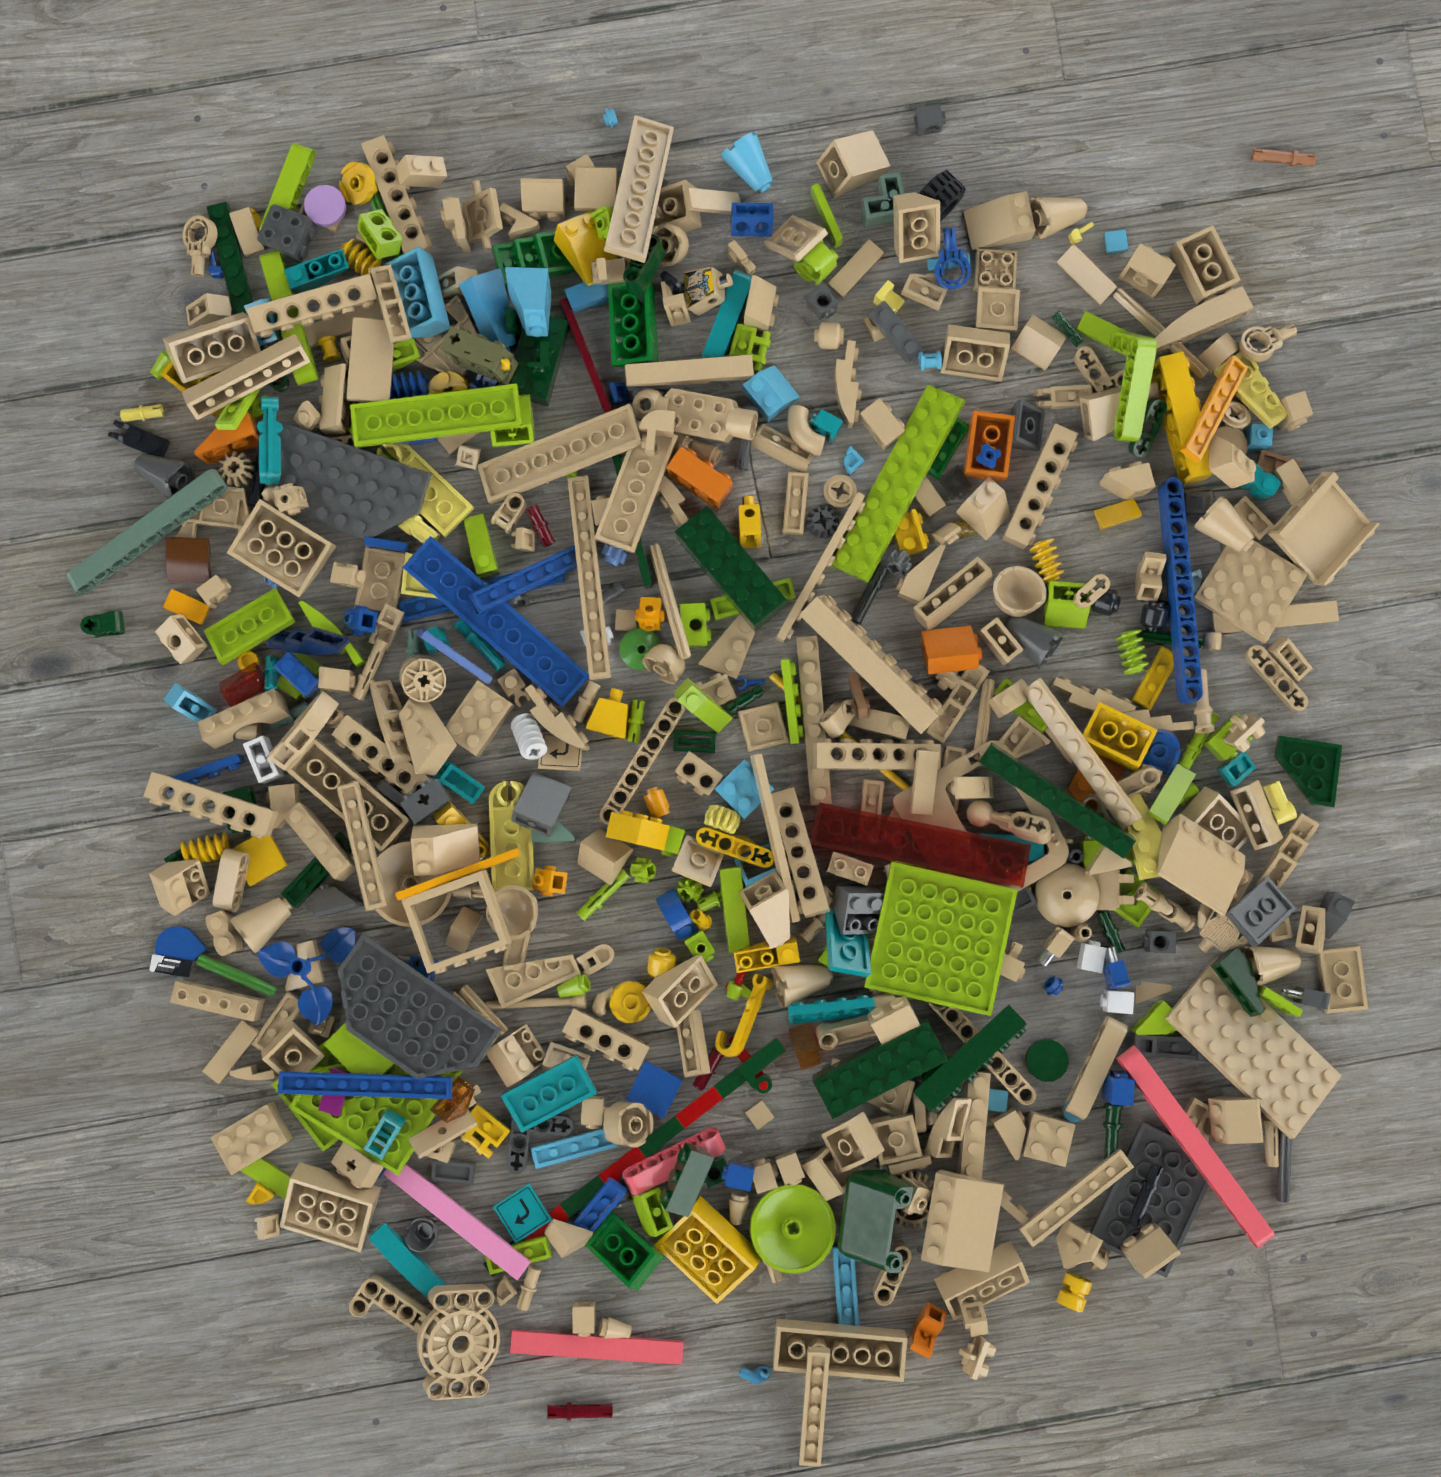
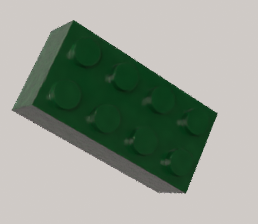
M550 316L548 336H527L524 328H522L514 358L519 364L509 384L518 385L519 395L530 394V399L533 403L549 406L570 329L567 320ZM540 341H549L551 346V372H545V375H534L533 372L529 371L527 363L540 362L536 358V349L540 348Z

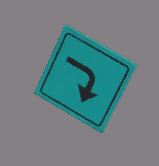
M530 1183L493 1206L515 1244L552 1220Z

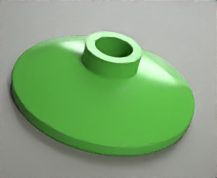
M641 628L630 630L623 636L620 642V656L629 667L644 670L646 668L642 662L643 658L652 647L660 644V641L652 631H646ZM643 645L645 651L639 653L637 651L638 646Z

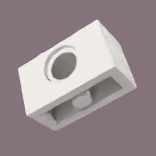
M260 736L243 744L258 783L267 784L285 776L283 770L267 758V755L273 750L269 737Z

